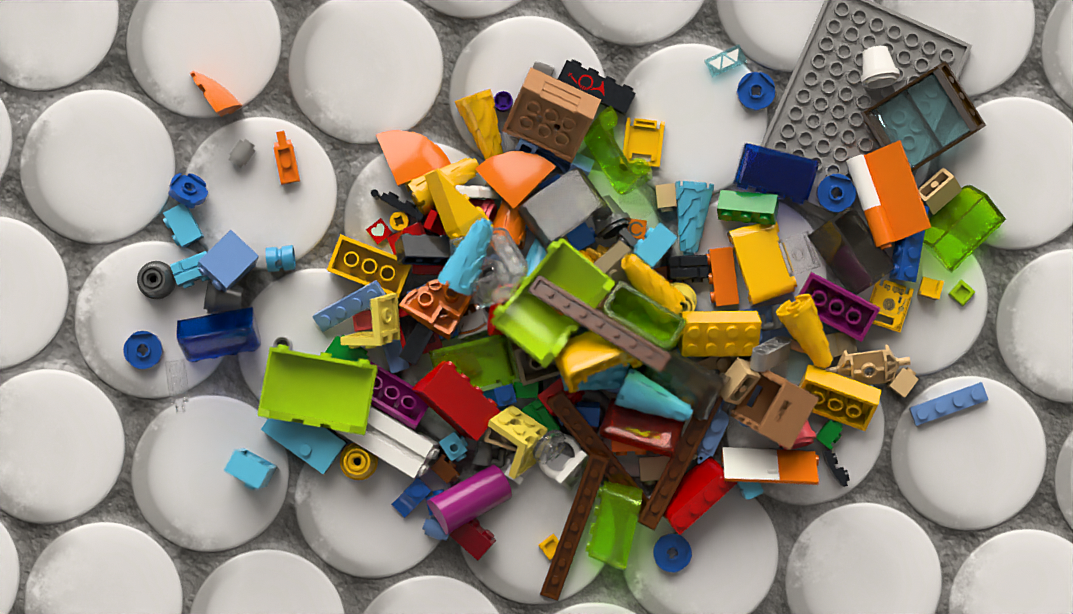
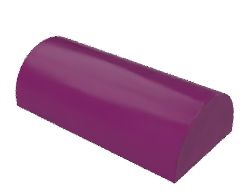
M813 272L809 274L798 294L811 295L817 309V314L822 322L860 342L863 341L880 310V307Z
M370 361V365L377 366L371 405L415 431L429 406L412 391L414 386Z
M491 465L430 498L426 503L447 535L511 499L512 491L506 476L496 465Z

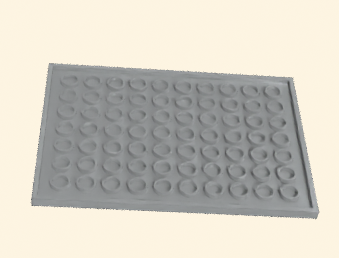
M824 0L747 176L824 209L819 204L817 198L819 183L825 177L832 174L845 175L853 183L846 160L858 155H866L882 148L880 143L874 138V134L869 126L864 122L861 113L944 61L947 62L958 79L972 45L871 0ZM886 46L895 67L899 69L900 77L894 84L887 87L867 88L861 82V76L863 75L862 52L871 47ZM935 74L907 90L933 132L949 100V96ZM903 94L878 108L877 111L896 141L901 140L906 157L913 166L923 159L931 138ZM918 169L912 172L914 177ZM838 188L831 191V194L834 196L833 198L837 199L838 196H841ZM857 192L853 204L848 209L838 213L830 212L869 229Z

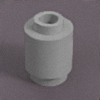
M247 139L244 141L239 140L231 151V156L228 160L241 168L243 164H247L255 153L253 149L255 145Z

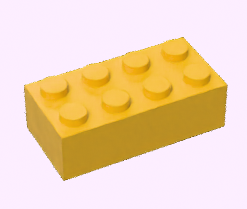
M340 234L327 271L365 286L377 280L386 294L397 293V298L400 299L413 265L398 264L397 256Z
M681 312L678 348L681 357L752 356V350L759 345L761 320L758 312Z
M808 364L798 385L819 398L811 411L812 413L866 431L878 407L881 394L880 389Z

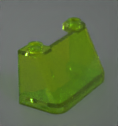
M610 106L603 110L591 123L584 137V142L614 190L620 195H626L653 179L652 169L646 160L642 158H635L628 162L613 138V127L618 122V116L613 107Z
M495 335L429 351L433 369L442 361H450L457 367L456 371L458 373H463L470 378L471 381L469 383L473 386L483 387L496 383H501L502 386L513 384V380L517 379L507 335Z

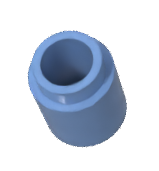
M432 516L430 520L426 518L422 528L425 530L424 534L440 541L442 539L447 541L449 533L445 534L438 520Z

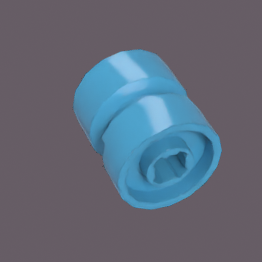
M293 245L282 246L281 249L277 247L266 248L268 272L280 271L281 268L285 271L296 269Z

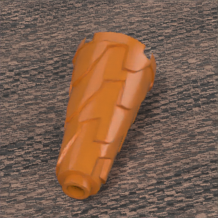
M528 197L516 209H513L502 198L493 222L491 244L507 249L518 245L517 250L524 249L527 232L525 228Z

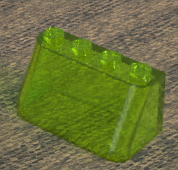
M966 185L962 187L960 193L929 219L931 228L925 230L923 246L946 270L952 273L979 245L985 242L1001 226L1006 218L986 193L972 185Z
M619 281L603 307V314L606 317L619 323L661 350H669L676 346L688 322Z
M604 481L603 487L599 486L597 498H600L599 505L595 504L593 516H596L595 523L591 522L589 534H592L591 541L587 540L585 552H588V557L616 569L626 570L642 500V489Z

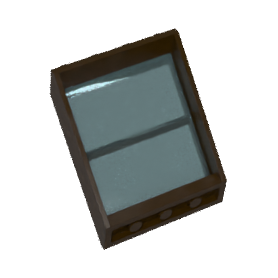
M946 61L861 113L864 122L869 126L874 134V138L880 143L881 147L901 140L912 172L986 126Z

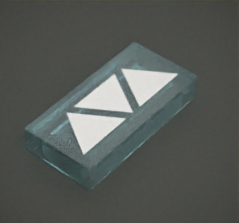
M738 44L705 59L704 62L713 78L746 63L747 60Z

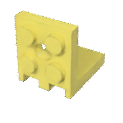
M390 293L370 299L373 331H359L340 337L341 345H349V348H359L360 345H365L366 349L386 345L393 342V340L401 339L397 293Z
M510 405L490 419L488 426L518 446L509 472V476L516 479L536 464L548 429L517 407Z

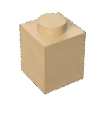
M675 183L655 185L657 210L661 209V212H671L673 208L677 207Z
M909 367L906 369L900 368L895 374L894 380L887 387L902 398H905L919 379L915 377L916 373Z

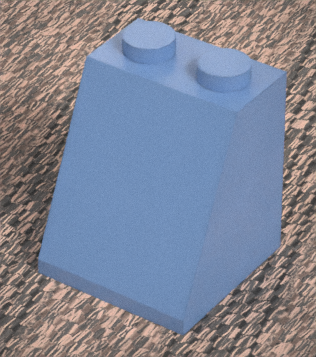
M230 230L198 261L197 267H199L198 271L204 277L208 276L212 280L215 288L226 292L256 266L259 256Z

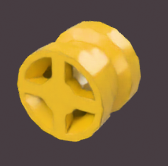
M399 211L390 216L389 222L395 231H401L409 226V219L405 213Z

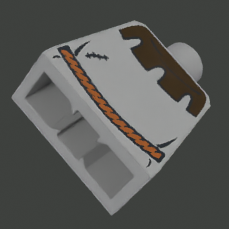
M476 293L458 324L459 340L470 342L489 335L487 321L490 305L489 303L478 301Z

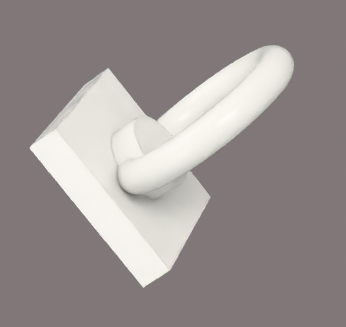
M554 434L543 442L538 457V464L547 476L555 478L571 492L581 481L589 456L582 451L580 444L574 437L567 434ZM558 441L569 443L575 453V457L570 458L564 464L562 471L552 470L545 461L547 449Z

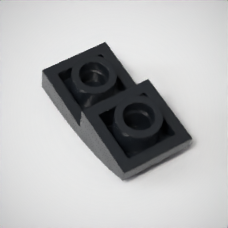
M832 450L822 451L832 476L841 486H848L847 481H850L848 471L844 470V467H835V464H838L836 453H832Z

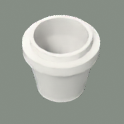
M875 46L862 52V85L871 89L883 88L894 84L900 77L899 69L895 67L888 47Z

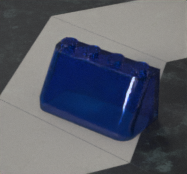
M744 143L738 159L733 184H737L736 188L747 190L749 187L755 189L756 193L766 194L768 192L778 195V199L784 200L785 197L792 198L794 203L803 204L808 202L820 162Z
M253 307L177 321L176 337L186 360L191 362H198L209 358L215 359L225 355H236L247 351L254 352L261 346V337Z

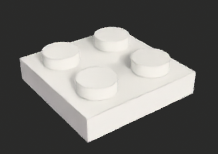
M456 185V189L462 195L466 194L472 199H499V194L496 191H492V187Z

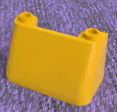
M777 222L775 225L755 223L727 233L729 242L732 245L734 244L732 248L735 251L746 285L745 289L746 291L749 290L747 298L750 306L795 292V287H797L795 277L790 275L777 233L780 230Z
M614 320L615 322L627 328L623 321ZM592 331L568 339L554 358L570 393L579 390L578 384L582 380L584 383L587 382L588 376L622 363L625 367L628 366L627 363H631L633 368L642 365L640 360Z

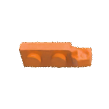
M285 131L276 132L278 142L274 143L273 148L281 185L300 182L291 139L286 140Z

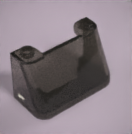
M581 168L570 170L524 202L518 210L522 220L546 253H548L546 249L553 241L557 243L561 237L590 217L600 222L614 214Z
M665 341L657 344L656 347L670 354L672 358L662 373L647 365L643 375L675 395L678 399L689 404L690 409L693 410V417L701 421L703 418L708 419L730 377L724 373L714 375V370L710 371L677 353L678 350L676 349L671 351L670 344Z

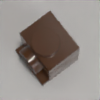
M443 454L430 469L447 484L449 481L454 483L460 476L456 470L457 465L450 459L446 461V455Z

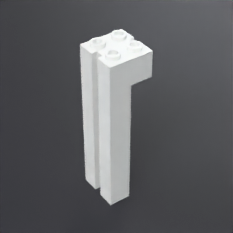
M370 405L365 435L335 430L413 478H419L422 475L426 476L431 467L428 463L432 458L435 459L440 452V443L421 432L417 433Z

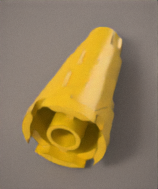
M491 89L454 101L460 116L463 117L468 131L472 134L477 148L481 151L485 160L492 156L503 154L502 138L498 128V118Z
M464 158L440 170L456 185H464L477 176L478 172L475 169L479 164L475 158ZM422 175L405 183L407 191L412 190V196L410 197L418 210L424 216L429 214L430 210H433L436 206L425 176Z
M628 254L622 259V269L637 291L650 317L655 322L660 323L659 319L666 322L679 313L683 308L680 303L681 301L685 303V297L678 289L636 255Z
M810 294L795 296L796 301L791 303L789 299L777 309L776 315L782 324L785 325L793 339H796L805 354H808L814 365L825 369L832 364L833 358L829 342L823 331V325L817 314L815 303Z

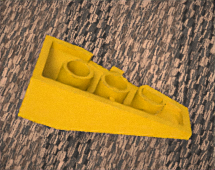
M438 168L426 173L424 176L444 230L457 248L461 240H464L472 224H475L481 218L487 220L489 218L479 206L476 208L468 201L469 197L466 194L462 195L456 189V184Z

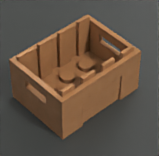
M530 68L502 131L518 139L527 140L555 153V156L572 163L594 119L601 99L534 68Z
M769 370L758 372L761 378L741 403L736 405L734 410L730 411L732 412L730 416L782 446L791 449L819 398ZM756 386H761L762 389L752 407L746 405Z

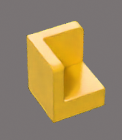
M923 276L917 295L939 300L944 281Z

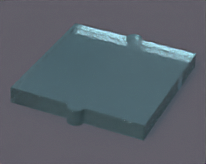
M790 349L786 380L801 381L808 364L815 366L808 354Z

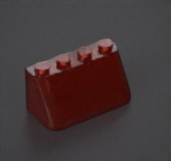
M611 398L599 431L600 437L675 459L685 420L682 422L614 404L617 399Z

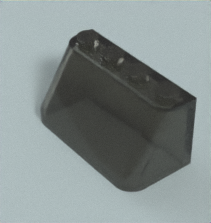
M847 207L807 236L844 288L855 295L877 283L893 269L892 259L885 250H881L880 247L876 248L870 229L854 208Z

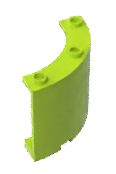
M562 237L557 243L553 241L546 249L548 251L547 255L529 276L525 274L518 282L521 286L504 306L500 304L493 312L495 317L491 321L492 324L545 368L556 357L569 337L581 324L564 314L563 316L559 315L545 302L528 292L538 275L594 309L615 284L611 278Z
M278 344V348H269L257 416L365 435L377 366L370 365V361L364 359L353 362L331 358L332 354L320 352L319 356L289 350L290 346Z

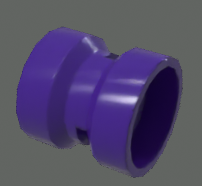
M501 91L494 97L495 108L498 111L507 112L512 108L513 99L510 93Z

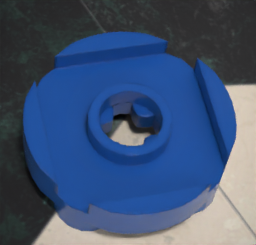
M748 73L738 84V99L748 109L754 111L764 109L771 104L775 97V84L771 77L765 73ZM759 86L761 88L759 91L761 95H753L751 88Z
M178 173L170 182L168 194L179 203L192 209L205 201L208 190L205 188V181L199 176L188 173V175Z
M832 174L825 177L817 188L818 202L829 212L838 213L848 209L856 197L855 186H853V183L847 176L842 174ZM835 188H838L841 196H838L837 199L833 198L834 196L831 194V191H834Z
M137 331L125 342L123 348L124 357L135 368L149 369L160 362L163 346L157 335L148 331ZM143 344L148 348V352L144 356H142L141 352H138V349Z
M670 533L661 536L655 543L653 557L656 564L662 570L678 572L689 564L692 557V549L689 542L683 536ZM671 547H674L675 551L678 552V555H674L673 558H669L670 555L667 554V550H671Z

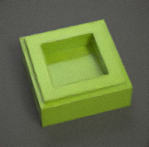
M960 279L948 294L961 306H964L976 291Z

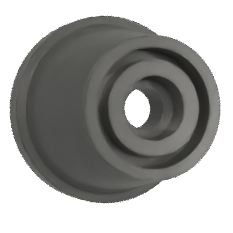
M610 195L595 200L588 207L595 226V234L599 239L607 240L617 236L622 229L628 228L631 221L629 214L624 212Z
M151 261L145 264L137 276L139 290L151 299H163L169 296L176 285L171 267L161 261ZM151 276L157 277L155 283L150 281Z
M209 279L203 309L207 310L206 314L238 313L243 287L233 285L224 292L222 289L218 290L215 288L212 280Z

